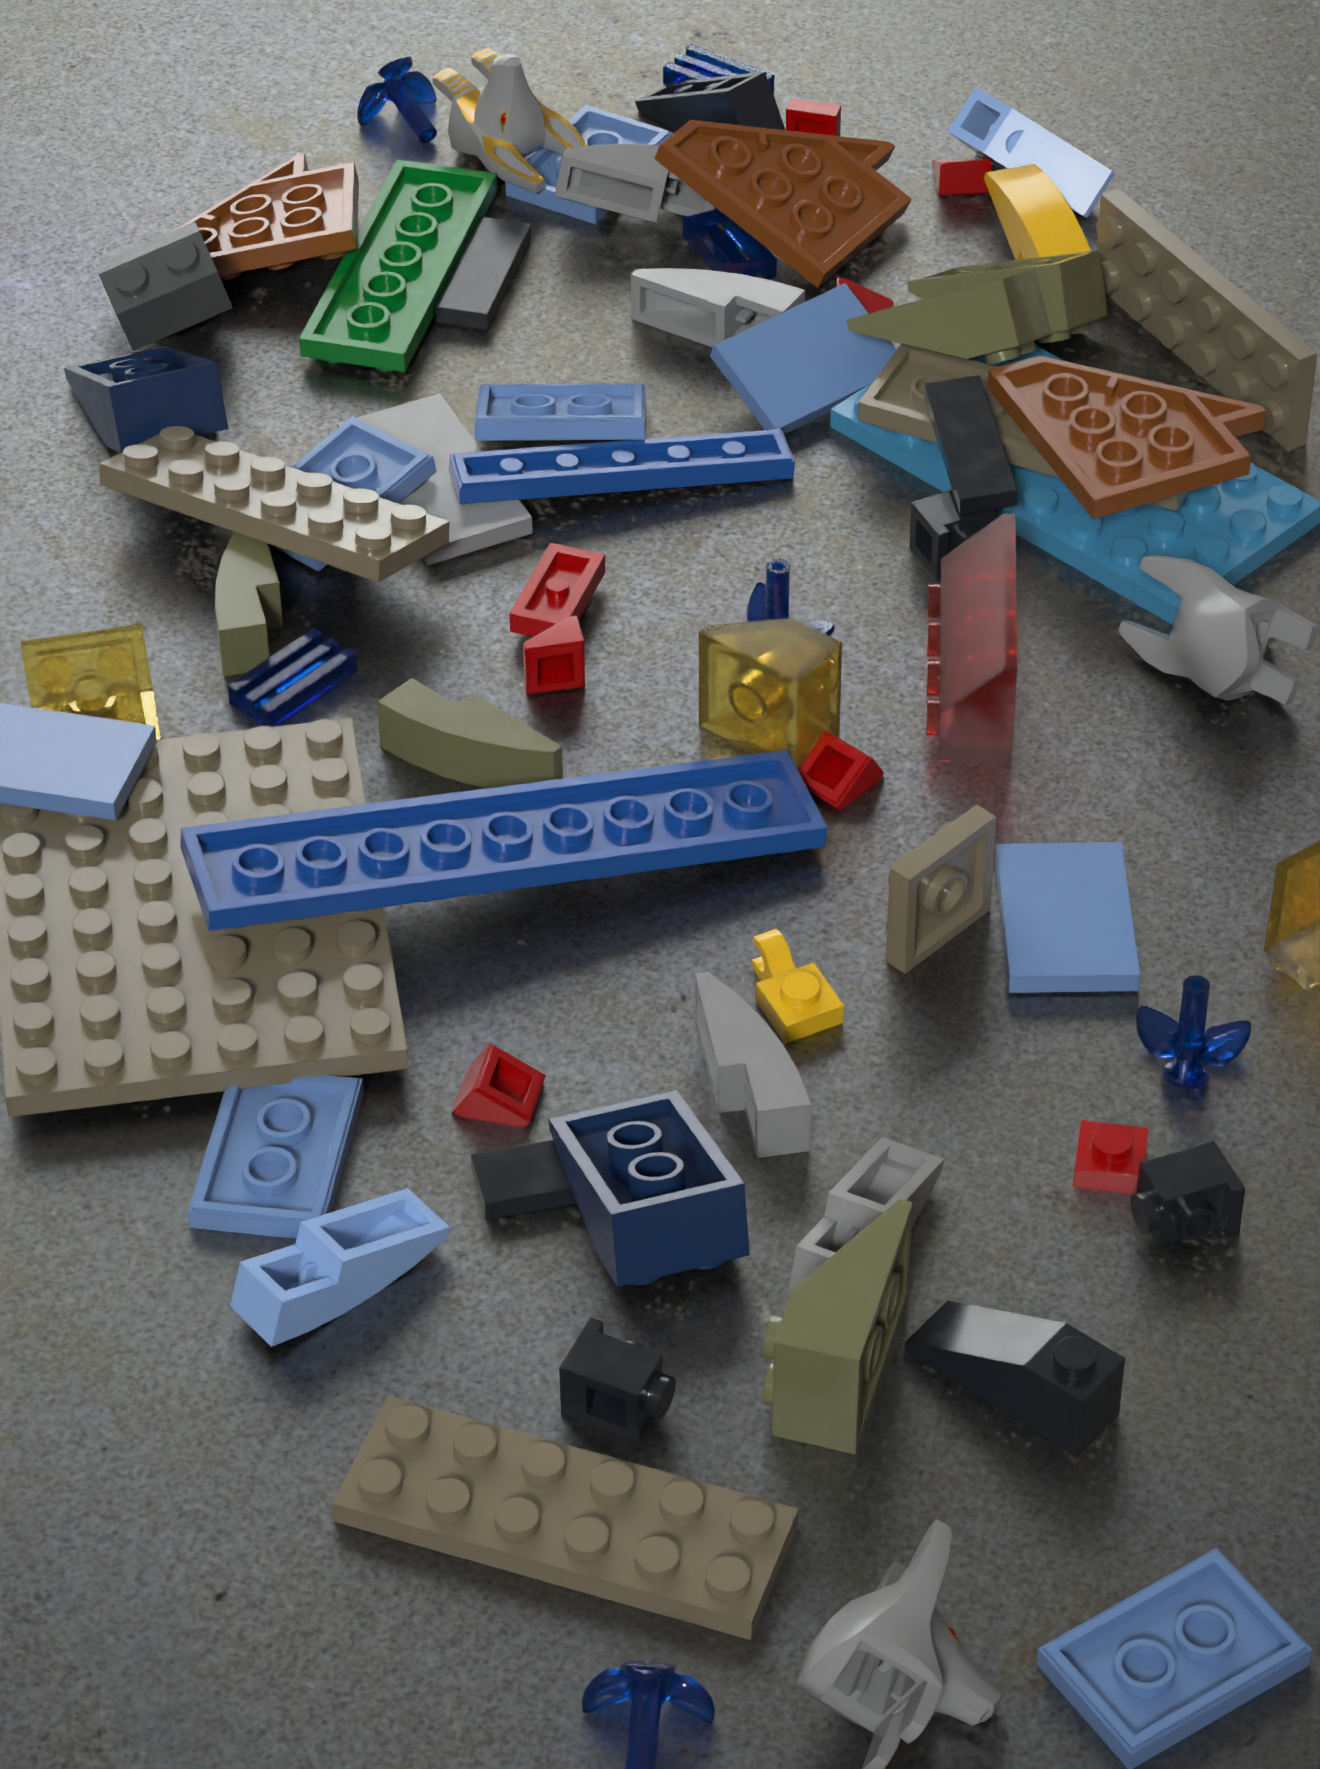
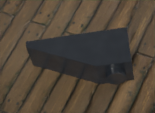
M766 72L671 82L635 101L639 112L675 131L679 130L690 120L785 130Z
M947 1300L905 1341V1352L1076 1457L1119 1415L1125 1358L1065 1322Z

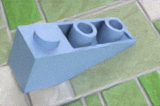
M977 87L974 88L947 131L982 157L990 158L992 163L1002 169L1036 164L1060 190L1070 208L1085 218L1089 216L1100 199L1101 194L1115 175L1112 170Z

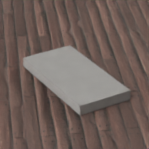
M440 393L356 417L433 456L437 471L399 503L401 505L420 506L426 510L427 514L449 521V542L422 557L427 565L533 533L532 517L520 500L459 504L449 472L450 454L480 452L482 449ZM346 421L337 423V428Z

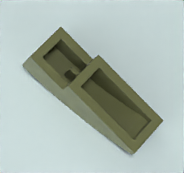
M233 532L222 555L215 585V614L223 676L270 669L267 630L283 628L279 580L268 544L237 532Z
M410 678L377 701L380 747L410 764L442 777L484 789L563 779L561 745L473 692L455 704L414 678Z

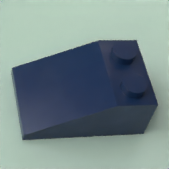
M166 345L64 368L69 385L107 447L120 453L130 445L140 444L160 434V431L166 427H187L192 429L195 435L209 440H213L211 433L229 429L217 364L208 359Z
M678 1090L549 1118L550 1133L571 1184L595 1252L617 1287L628 1284L646 1285L655 1282L661 1276L695 1268L713 1269L721 1266L728 1260L750 1255L745 1183Z

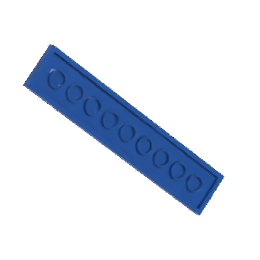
M788 750L184 827L181 828L180 848L208 930L212 931L825 847L828 827Z

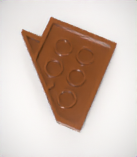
M690 120L660 144L654 158L817 288L902 216L912 198L877 172L889 160L895 148L888 141Z
M297 154L173 231L191 223H196L221 280L233 279L240 276L244 271L267 267L271 270L284 269L293 265L297 260L307 258L335 259L341 257L349 250L357 249L359 178L355 162L309 170L305 154Z
M1037 356L989 369L988 389L1092 519L1112 515L1123 510L1248 475L1251 455L1235 437L1262 430L1265 426L1266 410L1261 405L1044 356Z

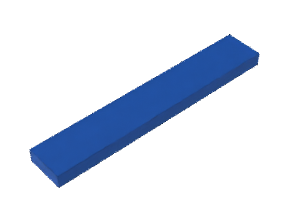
M782 429L453 453L449 457V472L459 504L794 478L795 460Z

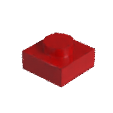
M791 98L786 108V130L840 136L841 105Z
M1081 1120L1073 1187L1135 1194L1137 1191L1139 1163L1144 1162L1146 1157L1149 1128Z

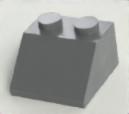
M195 222L96 264L100 279L133 351L233 308Z

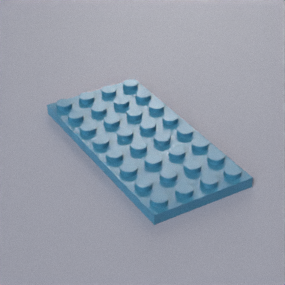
M1035 345L1036 351L990 365L1000 367L1037 356L1061 359ZM985 355L969 358L987 364ZM871 384L831 408V428L942 492L952 490L937 444L897 431H888L879 426L857 420L858 401ZM1251 462L1248 475L1189 491L1177 511L1144 504L1096 519L1091 518L1060 478L1045 476L1037 471L1009 464L1017 487V505L999 508L1004 528L1171 625L1174 623L1182 599L1168 586L1147 575L1139 568L1143 557L1167 556L1189 559L1211 568L1231 585H1234L1320 524V500Z

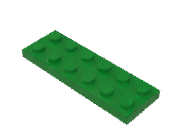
M397 159L357 231V249L349 250L344 255L299 337L300 356L322 359L329 363L342 362L375 367L382 371L395 370L405 372L435 315V305L479 218L485 217L498 191L497 173Z

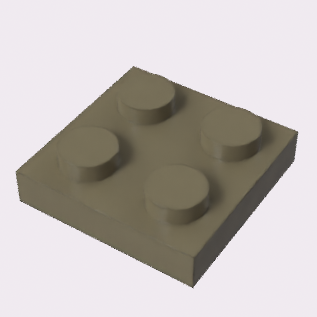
M976 804L956 820L946 822L933 837L915 850L902 854L894 862L893 866L890 867L888 875L889 900L886 923V962L902 973L906 974L990 911L996 816Z

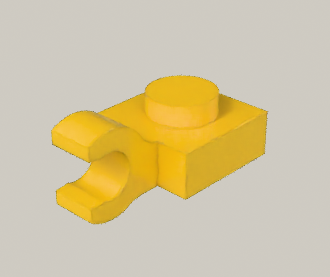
M777 929L753 937V943L761 954V957L752 959V967L761 980L756 983L755 1001L785 1044L843 1023L844 1004L814 962L796 968L789 946L781 932Z

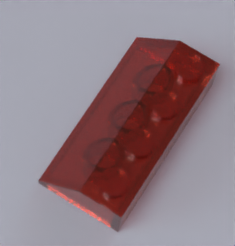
M1002 514L941 559L940 583H928L927 618H939V621H928L927 656L938 657V660L928 659L926 695L938 696V699H927L926 735L938 736V761L1011 763L1018 670L1015 514Z

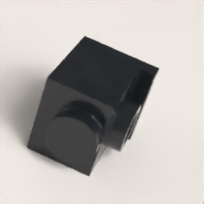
M952 490L911 502L909 548L936 581L947 578V569L991 556L993 553V538L1003 535L1004 522L999 508L960 514Z
M1211 1141L1139 1163L1137 1191L1131 1196L1130 1200L1131 1211L1139 1230L1143 1234L1150 1233L1159 1248L1186 1239H1198L1209 1232L1219 1229L1222 1230L1226 1238H1230L1240 1233L1245 1187L1215 1141Z
M591 1317L559 1367L561 1414L638 1442L653 1417L662 1418L671 1405L676 1387L675 1377L663 1373L662 1354L648 1350L639 1343L622 1341L605 1335L603 1321Z

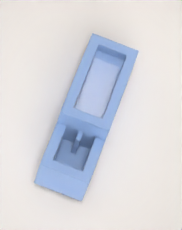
M408 1188L300 1222L294 1245L239 1263L229 1306L271 1347L305 1334L345 1314L383 1290L447 1239L450 1226Z

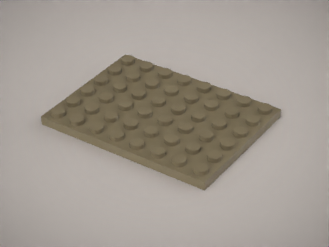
M352 718L337 720L321 719L310 723L274 727L258 726L247 730L211 734L196 733L184 737L157 739V743L116 821L0 803V1023L5 1101L8 1117L221 1092L228 1089V1086L239 1085V1089L287 1084L292 1083L291 1079L318 1075L345 1077L409 1069L408 1049L384 907L209 931L180 848L181 828L366 804Z

